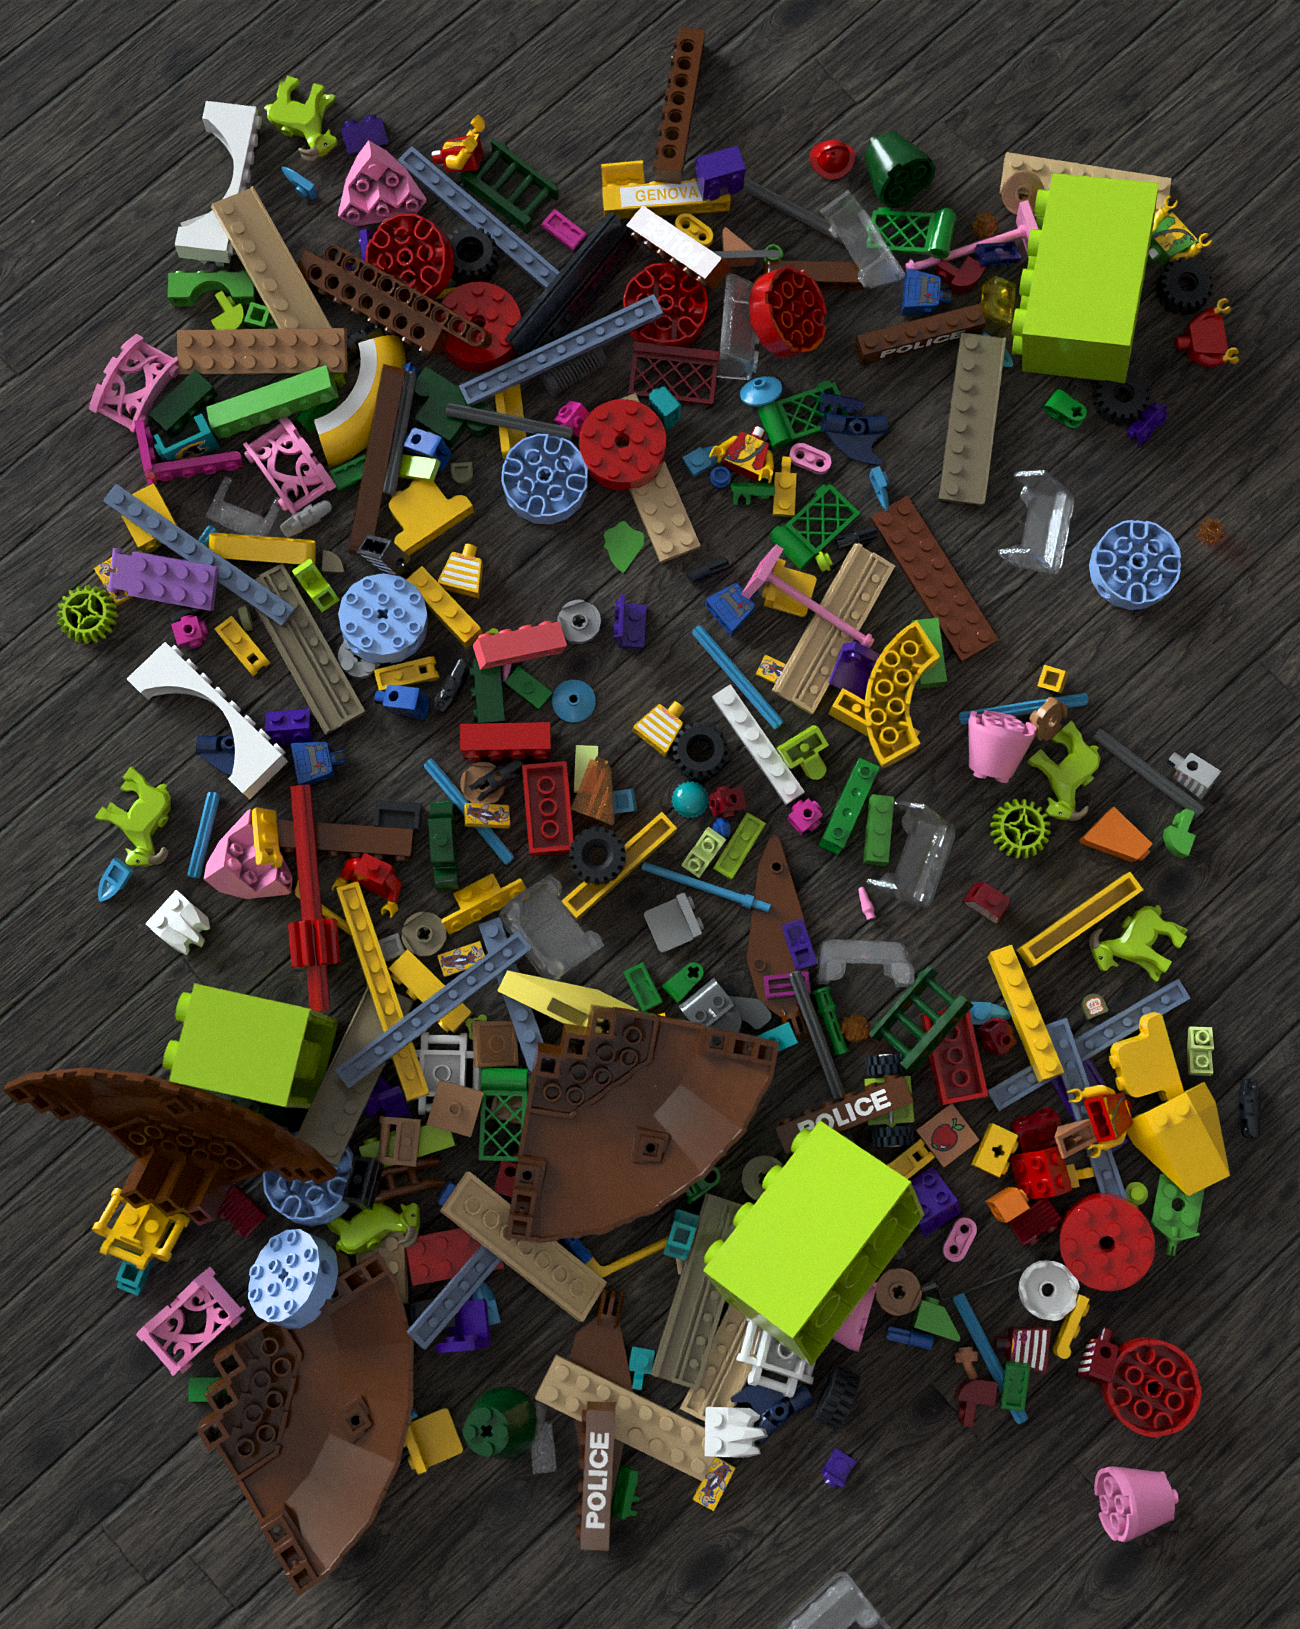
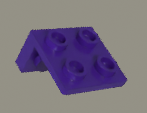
M620 594V601L615 602V620H619V622H614V641H618V648L644 649L646 605L625 604V595Z
M858 642L844 643L831 674L829 684L840 690L844 688L865 700L871 672L881 654Z
M933 1167L911 1180L924 1213V1217L917 1225L924 1237L962 1213L957 1198Z
M486 1299L467 1300L455 1314L456 1326L448 1327L449 1336L445 1337L444 1342L436 1343L437 1353L471 1351L491 1346Z

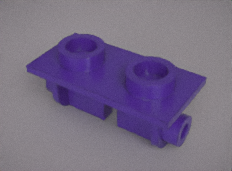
M1158 403L1150 404L1140 415L1145 421L1143 422L1137 418L1128 428L1127 435L1132 439L1134 437L1137 438V446L1147 441L1152 436L1153 431L1165 422L1167 418L1166 404L1162 406Z

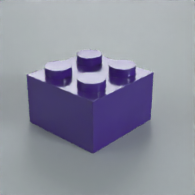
M738 146L697 157L695 179L703 201L708 199L716 200L720 196L726 194L733 195L743 190L746 168Z

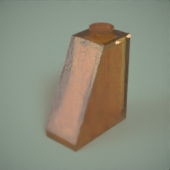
M596 756L595 760L590 759L571 810L613 825L615 817L611 766L607 765L608 760Z

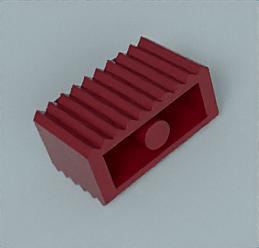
M237 1184L232 1185L218 1213V1216L223 1221L228 1219L234 1225L232 1229L240 1237H250L269 1217Z
M1047 1197L1038 1198L1028 1204L1030 1207L1028 1210L1006 1223L1021 1245L1027 1244L1031 1246L1040 1240L1038 1237L1045 1231L1048 1234L1059 1227L1057 1223L1062 1219Z

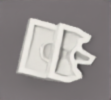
M177 890L146 923L167 944L185 955L190 951L188 947L190 943L200 947L203 946L205 940L200 932L201 930L210 929L208 917Z
M706 1407L705 1456L751 1457L761 1454L759 1447L755 1446L754 1442L758 1439L766 1438L768 1435L765 1429L754 1427V1423L759 1420L760 1415L751 1408Z

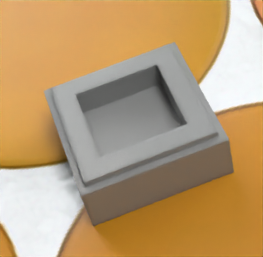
M399 933L378 940L385 962L396 959L405 952Z

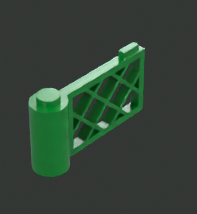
M878 207V210H873L866 251L930 255L937 259H945L949 257L956 214L949 208H942L936 213L891 211V208ZM877 218H887L889 221L881 228L876 224ZM900 219H907L910 222L902 229L896 225V222ZM922 219L930 220L929 225L922 230L916 225ZM893 225L898 232L888 239L883 232ZM914 227L918 233L908 239L904 233ZM879 235L885 239V242L881 245H872L873 240ZM900 236L906 241L901 246H894L892 243ZM920 237H923L926 241L924 248L915 247L912 243Z
M830 380L818 383V388L779 401H773L757 408L758 415L773 449L782 448L792 441L822 432L821 426L810 423L813 415L823 419L824 414L816 410L819 402L830 407L828 413H831L834 408L840 411L842 415L849 416L835 382L830 383ZM832 390L835 397L834 401L831 402L822 398L823 392ZM808 397L816 400L814 409L803 405V400ZM791 404L796 406L797 410L792 415L785 412L783 406ZM799 409L811 413L808 422L796 417ZM794 421L805 426L803 432L794 433L792 428Z
M823 484L815 491L816 497L788 523L781 527L777 525L770 533L772 536L770 541L774 545L777 544L783 548L782 553L800 570H803L820 551L860 515V512L831 484L828 486ZM828 492L835 497V504H824V496ZM811 508H821V518L809 517V510ZM824 508L836 509V518H824ZM839 509H847L852 516L848 519L839 518ZM797 521L806 522V531H797L792 525ZM809 522H821V532H809ZM824 522L836 523V530L834 532H824ZM809 536L821 537V544L815 548L809 542Z
M482 1068L481 1089L484 1094L481 1101L479 1160L518 1161V1157L510 1156L505 1149L514 1140L520 1145L517 1137L522 1133L531 1078L529 1069ZM487 1095L497 1096L502 1102L493 1112L487 1106ZM501 1096H509V1097H508L506 1100H503V1098H502ZM513 1096H522V1107L514 1112L507 1102ZM505 1105L513 1115L503 1124L495 1113ZM486 1110L490 1113V1115L487 1118ZM521 1111H522V1119L518 1116V1114H519ZM493 1116L501 1127L491 1135L486 1129V1122ZM516 1117L521 1123V1130L514 1136L506 1125ZM504 1128L512 1139L502 1147L494 1137ZM485 1133L489 1136V1138L486 1141ZM492 1140L500 1150L494 1156H485V1145ZM501 1152H503L506 1156H498V1155H499Z

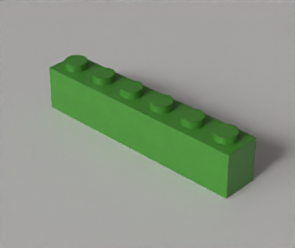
M327 365L208 406L206 409L210 429L219 439L242 431H248L262 424H268L273 420L288 417L293 413L308 410L313 406L328 403L333 399L339 398L335 377Z

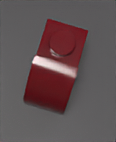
M969 256L960 269L941 259L934 275L940 277L941 282L950 284L948 290H951L952 294L964 295L976 287L984 274L986 266Z
M980 1377L975 1379L968 1378L957 1387L954 1398L962 1401V1405L959 1404L957 1418L960 1419V1423L963 1426L973 1427L976 1404L995 1407L998 1386L996 1381Z

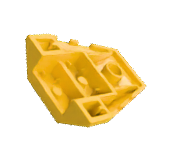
M1205 1082L1132 1118L1133 1125L1127 1129V1134L1133 1145L1187 1196L1230 1176L1216 1102Z

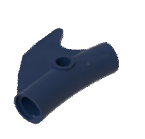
M827 412L824 414L821 431L825 432L833 444L847 458L866 464L883 465V460L873 453L872 444L882 434L888 432V421L884 414L874 416H845Z
M233 734L199 735L196 740L197 755L203 757L209 764L225 775L231 776L235 760Z
M776 1380L785 1384L787 1383V1381ZM805 1383L802 1385L797 1384L792 1398L784 1396L782 1392L760 1385L747 1386L730 1398L732 1402L750 1403L753 1411L760 1415L759 1420L754 1423V1427L766 1430L768 1437L758 1439L762 1444L793 1415L814 1403ZM777 1407H781L780 1411L775 1412Z

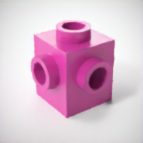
M569 400L559 410L554 421L560 426L573 428V436L579 437L583 422L590 413L581 403Z
M184 616L181 618V621L171 624L177 645L182 649L186 647L190 649L202 646V642L207 641L206 634L209 633L205 621H201L197 616Z
M809 798L805 802L800 800L791 808L793 812L787 817L789 823L802 835L808 829L812 832L821 824L819 820L823 816L821 813L822 808L816 801L811 802Z

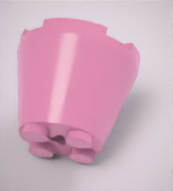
M984 710L983 714H977V712L972 711L968 727L969 768L974 771L973 775L978 778L994 777L999 782L1008 783L1009 778H1012L1035 737L1036 726L1030 722H1026L1025 725L1022 721L1016 719V716Z
M874 1282L832 1338L850 1350L859 1352L878 1284Z
M1111 1466L1100 1469L1096 1475L1095 1495H1099L1102 1512L1098 1514L1105 1531L1112 1540L1130 1541L1174 1520L1175 1504L1179 1500L1178 1494L1175 1489L1171 1488L1163 1471L1155 1472Z

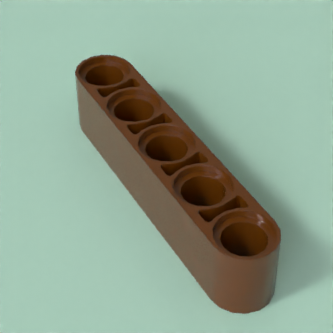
M768 261L764 263V274L789 265L794 266V268L800 271L805 270L815 280L820 290H862L867 287V265L862 262Z

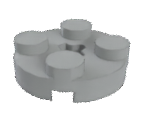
M573 600L566 603L557 618V622L560 621L565 639L571 644L588 643L599 634L601 626L600 613L594 605L584 600ZM576 617H580L581 620L585 619L586 622L583 623L582 627L573 624L576 622Z
M345 641L339 649V663L342 669L353 678H368L371 674L375 673L374 670L380 669L382 665L380 662L376 664L363 659L362 662H358L355 654Z

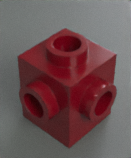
M722 786L716 788L717 792L709 795V806L713 817L722 816L723 819H729L747 809L742 787L730 789L729 786Z
M993 1017L977 1029L982 1039L981 1044L987 1052L1003 1055L1009 1052L1011 1047L1017 1043L1012 1027L1004 1019Z

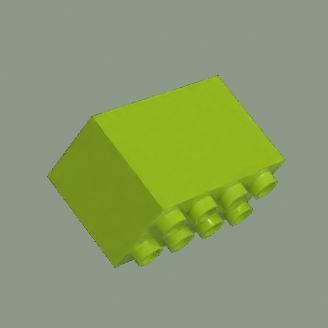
M1053 173L1050 189H1038L1034 216L1037 217L1036 224L1038 229L1030 230L1027 256H1029L1028 267L1022 271L1019 295L1022 296L1020 309H1015L1012 325V335L1014 336L1012 354L1022 355L1023 372L1101 381L1109 380L1119 383L1126 382L1154 226L1159 183Z
M194 983L192 994L183 992L179 998L175 1018L176 1021L184 1022L180 1041L171 1040L167 1045L163 1059V1069L172 1071L169 1080L171 1082L284 1107L309 1109L326 1075L339 1020L312 1009Z
M819 1121L812 1131L806 1128L796 1136L791 1146V1152L794 1154L783 1168L780 1165H776L767 1173L762 1184L765 1191L755 1204L747 1202L738 1210L733 1221V1225L736 1227L725 1242L719 1239L710 1246L704 1257V1263L707 1266L703 1269V1272L726 1302L810 1366L814 1364L857 1304L924 1217L911 1181L822 1121Z

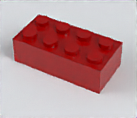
M550 722L460 724V751L463 758L468 759V762H480L481 759L501 762L503 758H512V761L517 758L520 761H525V758H534L535 761H546L547 757H552Z
M567 761L522 765L530 856L569 854L574 837Z
M947 1010L939 1011V1012H937V1013H938L939 1015H942V1014H944ZM969 1011L929 1056L939 1105L988 1096ZM924 1014L920 1016L923 1031L928 1032L933 1027L934 1022Z
M461 1227L418 1235L415 1244L406 1248L412 1286L453 1278L482 1244ZM501 1260L494 1270L505 1268L506 1263Z

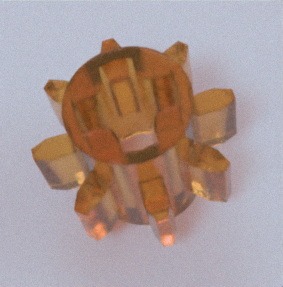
M990 211L985 212L984 215L982 213L977 214V220L971 222L974 225L972 233L979 234L980 239H984L986 235L988 238L993 237V231L999 229L996 222L998 217H992Z
M1207 517L1204 523H1200L1197 526L1200 532L1196 536L1203 540L1202 544L1211 542L1214 545L1217 539L1221 540L1224 537L1221 531L1225 528V525H1221L1219 518L1211 520Z
M852 1014L850 1019L844 1018L841 1032L845 1033L844 1036L847 1040L859 1042L861 1037L867 1039L870 1024L867 1023L864 1016Z

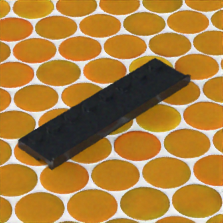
M608 213L506 336L505 341L511 345L519 357L566 336L639 248V245L628 229L624 228L619 221V216L614 213Z

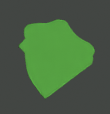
M625 521L619 522L615 527L608 529L604 533L606 541L604 548L608 550L610 559L615 567L624 573L643 547L644 534L633 530Z

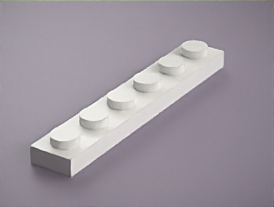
M731 684L713 695L712 699L785 805L804 794L805 791Z

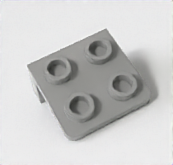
M685 892L677 895L676 899L647 910L644 913L645 920L660 952H666L702 936L701 930L704 929L700 917L695 918L692 911L695 909V905L691 896L686 897Z

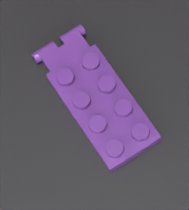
M113 548L111 567L118 569L117 573L110 572L108 592L117 593V589L128 591V596L209 611L214 610L218 566L136 551L132 552V555L123 554L120 548Z

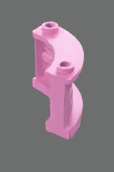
M138 334L132 336L120 347L122 352L117 358L112 357L103 371L107 375L102 385L97 383L89 405V410L104 414L129 428L133 433L136 432L135 420L143 419L145 426L147 425L148 413L163 388L173 378L178 376L179 369L177 356L172 358L143 342L144 337ZM132 362H134L135 366L129 367V365ZM161 365L164 366L162 370H157L159 367H162ZM143 369L146 387L126 395V385L121 375L123 373H136ZM117 384L121 387L120 395L118 389L114 391V387ZM108 405H118L117 411L111 409ZM124 405H126L130 415L133 408L137 409L133 420L122 415Z
M282 417L279 419V425L249 445L247 442L243 445L247 450L244 454L250 463L255 461L280 497L278 503L283 510H289L294 515L296 511L326 491H331L336 485L316 457L313 456L311 458L310 454L313 451L303 437L300 436L295 426L287 417ZM293 443V446L290 449L282 447L283 444L285 447H287V444ZM263 450L265 451V453L262 455L258 454ZM279 451L286 455L302 453L296 462L297 476L285 475L275 471V462ZM264 461H267V470L262 464ZM303 465H308L309 470H303L305 476H302L301 467ZM274 479L283 483L281 489L278 487ZM323 483L311 492H308L307 486ZM297 486H302L305 496L292 503L288 498V492L293 490L297 497L299 493Z
M211 1267L195 1278L177 1296L178 1298L170 1304L172 1308L167 1305L136 1334L171 1371L170 1374L172 1376L179 1371L182 1374L193 1365L191 1360L228 1326L233 1328L243 1319L240 1315L246 1309L244 1306L240 1308L213 1277L216 1273ZM194 1297L199 1298V1303L204 1301L205 1304L200 1306L195 1305L193 1302ZM218 1302L221 1307L215 1308L214 1303ZM182 1306L191 1311L206 1309L207 1322L204 1333H180L185 1322L184 1314L181 1310ZM225 1310L229 1316L223 1318L220 1315V1311ZM171 1318L178 1320V1325L174 1332L170 1331L175 1327V1325L172 1326L169 1323ZM215 1322L218 1323V1324H222V1325L213 1333V1331H214V1326H215ZM151 1333L167 1340L163 1347ZM172 1342H177L173 1349L174 1355L179 1349H183L185 1352L183 1358L177 1363L166 1352ZM203 1342L193 1351L191 1343Z

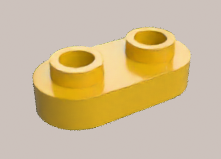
M682 213L676 218V228L706 248L712 244V230L692 214ZM688 225L689 228L685 229L682 226ZM704 237L706 240L701 241L699 238Z

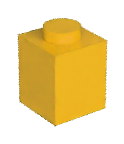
M1044 665L1038 686L1062 694L1068 672Z

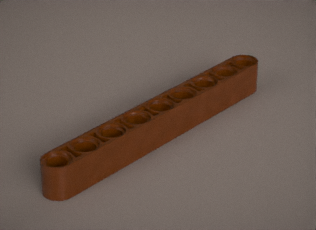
M334 244L329 245L325 249L324 258L330 265L474 347L486 349L491 345L492 336L486 329L346 249ZM339 252L340 256L335 261V255ZM357 262V268L353 271L352 266ZM374 272L375 277L370 281V275ZM392 282V289L388 291V284ZM410 292V299L405 301L406 294ZM428 302V309L423 312V305ZM445 312L446 319L441 322L440 317ZM463 322L464 329L459 333L458 327ZM479 333H482V340L477 343L476 337Z
M383 364L349 543L348 553L359 555L357 550L367 534L375 535L405 369L386 364Z

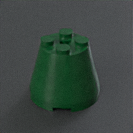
M896 130L880 136L875 135L869 140L870 145L865 152L864 161L876 196L887 208L905 206L914 201L912 197L922 188L927 189L936 171L935 164L929 155L901 136Z
M494 1387L484 1392L475 1401L466 1419L462 1432L468 1446L475 1453L483 1457L498 1460L516 1458L526 1452L535 1441L538 1432L537 1410L531 1399L521 1390L514 1387Z

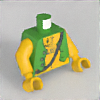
M1171 195L1166 197L1164 201L1165 206L1160 208L1155 214L1148 263L1158 259L1163 265H1167L1175 259L1178 262L1181 257H1185V261H1187L1189 257L1194 258L1199 254L1203 247L1209 248L1213 244L1212 240L1207 244H1203V239L1208 237L1207 233L1202 234L1198 240L1173 212L1168 213L1170 209H1174L1178 205L1177 200L1173 206H1168L1167 202L1172 197Z

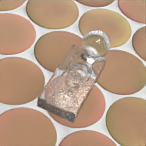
M537 1402L534 1406L537 1410L538 1432L535 1441L531 1445L533 1474L557 1471L552 1421L545 1422L548 1416V1408L544 1403Z

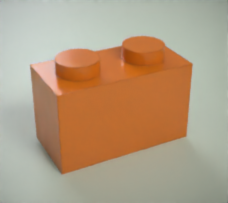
M1006 1187L985 1201L997 1221L1004 1223L1009 1222L1030 1208L1027 1204L1029 1199L1022 1189L1018 1190L1015 1187Z

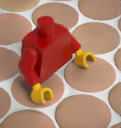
M1220 299L1217 307L1213 306L1190 321L1184 331V336L1175 337V349H1186L1189 360L1196 361L1208 368L1226 364L1227 361L1231 364L1238 363L1239 358H1231V356L1238 354L1239 351L1234 347L1228 349L1222 315L1219 316L1220 312L1227 314L1231 311L1230 306L1222 309V305L1227 303L1228 299Z
M366 853L363 854L362 858L349 859L340 874L341 878H337L331 888L332 891L336 886L347 885L349 880L351 883L358 881L360 887L388 900L381 909V914L384 915L388 910L390 918H392L398 911V906L395 902H398L402 886L393 866Z

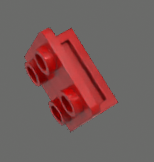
M1058 1146L1040 1151L1014 1154L1010 1157L1017 1189H1022L1029 1200L1058 1196L1072 1191L1065 1158L1061 1157Z

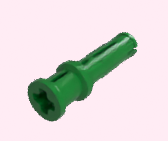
M830 986L812 991L811 995L815 996L818 1005L817 1012L824 1019L835 1052L834 1054L839 1055L848 1052L849 1049L847 1048L835 1013L837 1005L832 1001L829 992Z

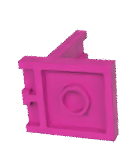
M143 419L134 421L143 470L145 471L148 485L157 484V480L170 481L174 477L180 476L190 478L199 473L214 474L218 470L234 471L239 467H243L241 454L238 451L158 463L154 452L155 447L150 427H145Z

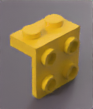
M778 558L776 565L772 568L773 574L811 599L816 577L784 567L786 560ZM772 583L770 585L765 584L762 597L766 598L764 602L765 607L800 617L806 616L808 607Z
M447 1408L414 1420L408 1426L403 1447H408L410 1467L412 1470L416 1469L418 1475L426 1472L430 1466L454 1457L463 1451L462 1443Z

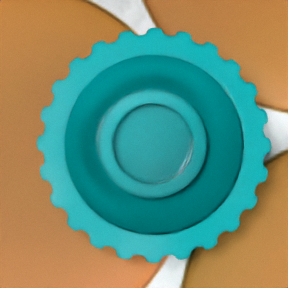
M687 781L675 788L671 802L679 815L687 819H694V817L698 818L699 815H703V812H706L709 796L702 785L694 783V781Z

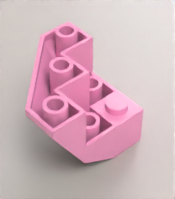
M368 141L357 155L346 178L338 217L356 227L383 222L397 214H417L427 200L407 169L385 149Z
M249 809L218 842L206 864L204 880L221 893L244 899L288 895L291 893L293 876L284 858L280 868L271 867L270 864L265 866L256 864L252 810Z

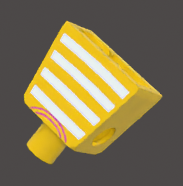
M465 544L462 554L451 553L438 579V583L444 590L477 599L480 598L483 563L482 559L475 557L476 546Z
M676 701L673 702L668 710L661 704H658L633 726V732L666 757L674 743L675 737L683 728V722L678 717L685 709Z

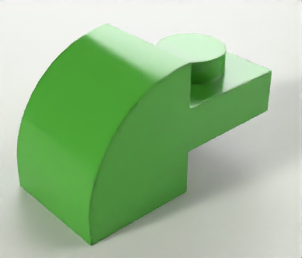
M253 302L250 303L244 320L250 329H279L266 306Z
M1187 808L1175 815L1173 820L1175 827L1169 826L1164 829L1163 833L1166 848L1174 856L1181 859L1189 856L1196 836L1188 832L1195 812Z

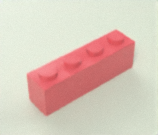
M545 621L540 623L539 626L534 627L525 625L515 631L505 629L495 635L485 633L478 636V639L473 644L480 670L559 654L567 647L560 621L554 623Z

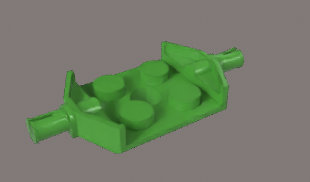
M1163 1173L1159 1177L1151 1225L1168 1240L1165 1254L1176 1256L1179 1240L1199 1236L1197 1229L1204 1189L1187 1196ZM1175 1198H1179L1183 1203L1182 1209L1179 1211H1175L1172 1208V1201Z

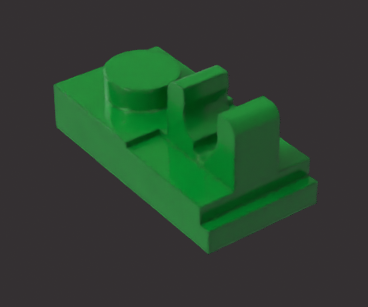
M333 399L328 403L313 406L308 410H303L299 416L295 415L294 418L310 434H313L317 429L314 420L327 415L338 401Z
M731 482L733 503L738 505V498L741 494L746 498V505L750 504L751 494L757 495L759 499H768L770 495H775V485L773 482Z
M619 1465L611 1504V1514L621 1519L635 1516L637 1511L631 1509V1504L634 1501L639 1502V1497L634 1495L638 1484L639 1471L627 1465Z

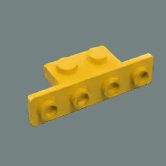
M492 873L453 893L461 909L443 918L441 921L448 934H452L475 921H479L492 912L500 910L513 901L521 899L528 894V891L522 879H518L500 888Z

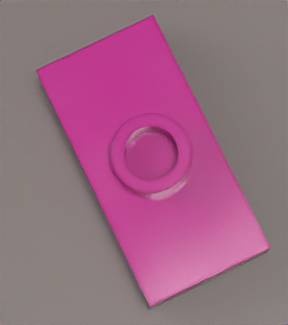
M556 209L541 223V227L573 252L587 238V233Z

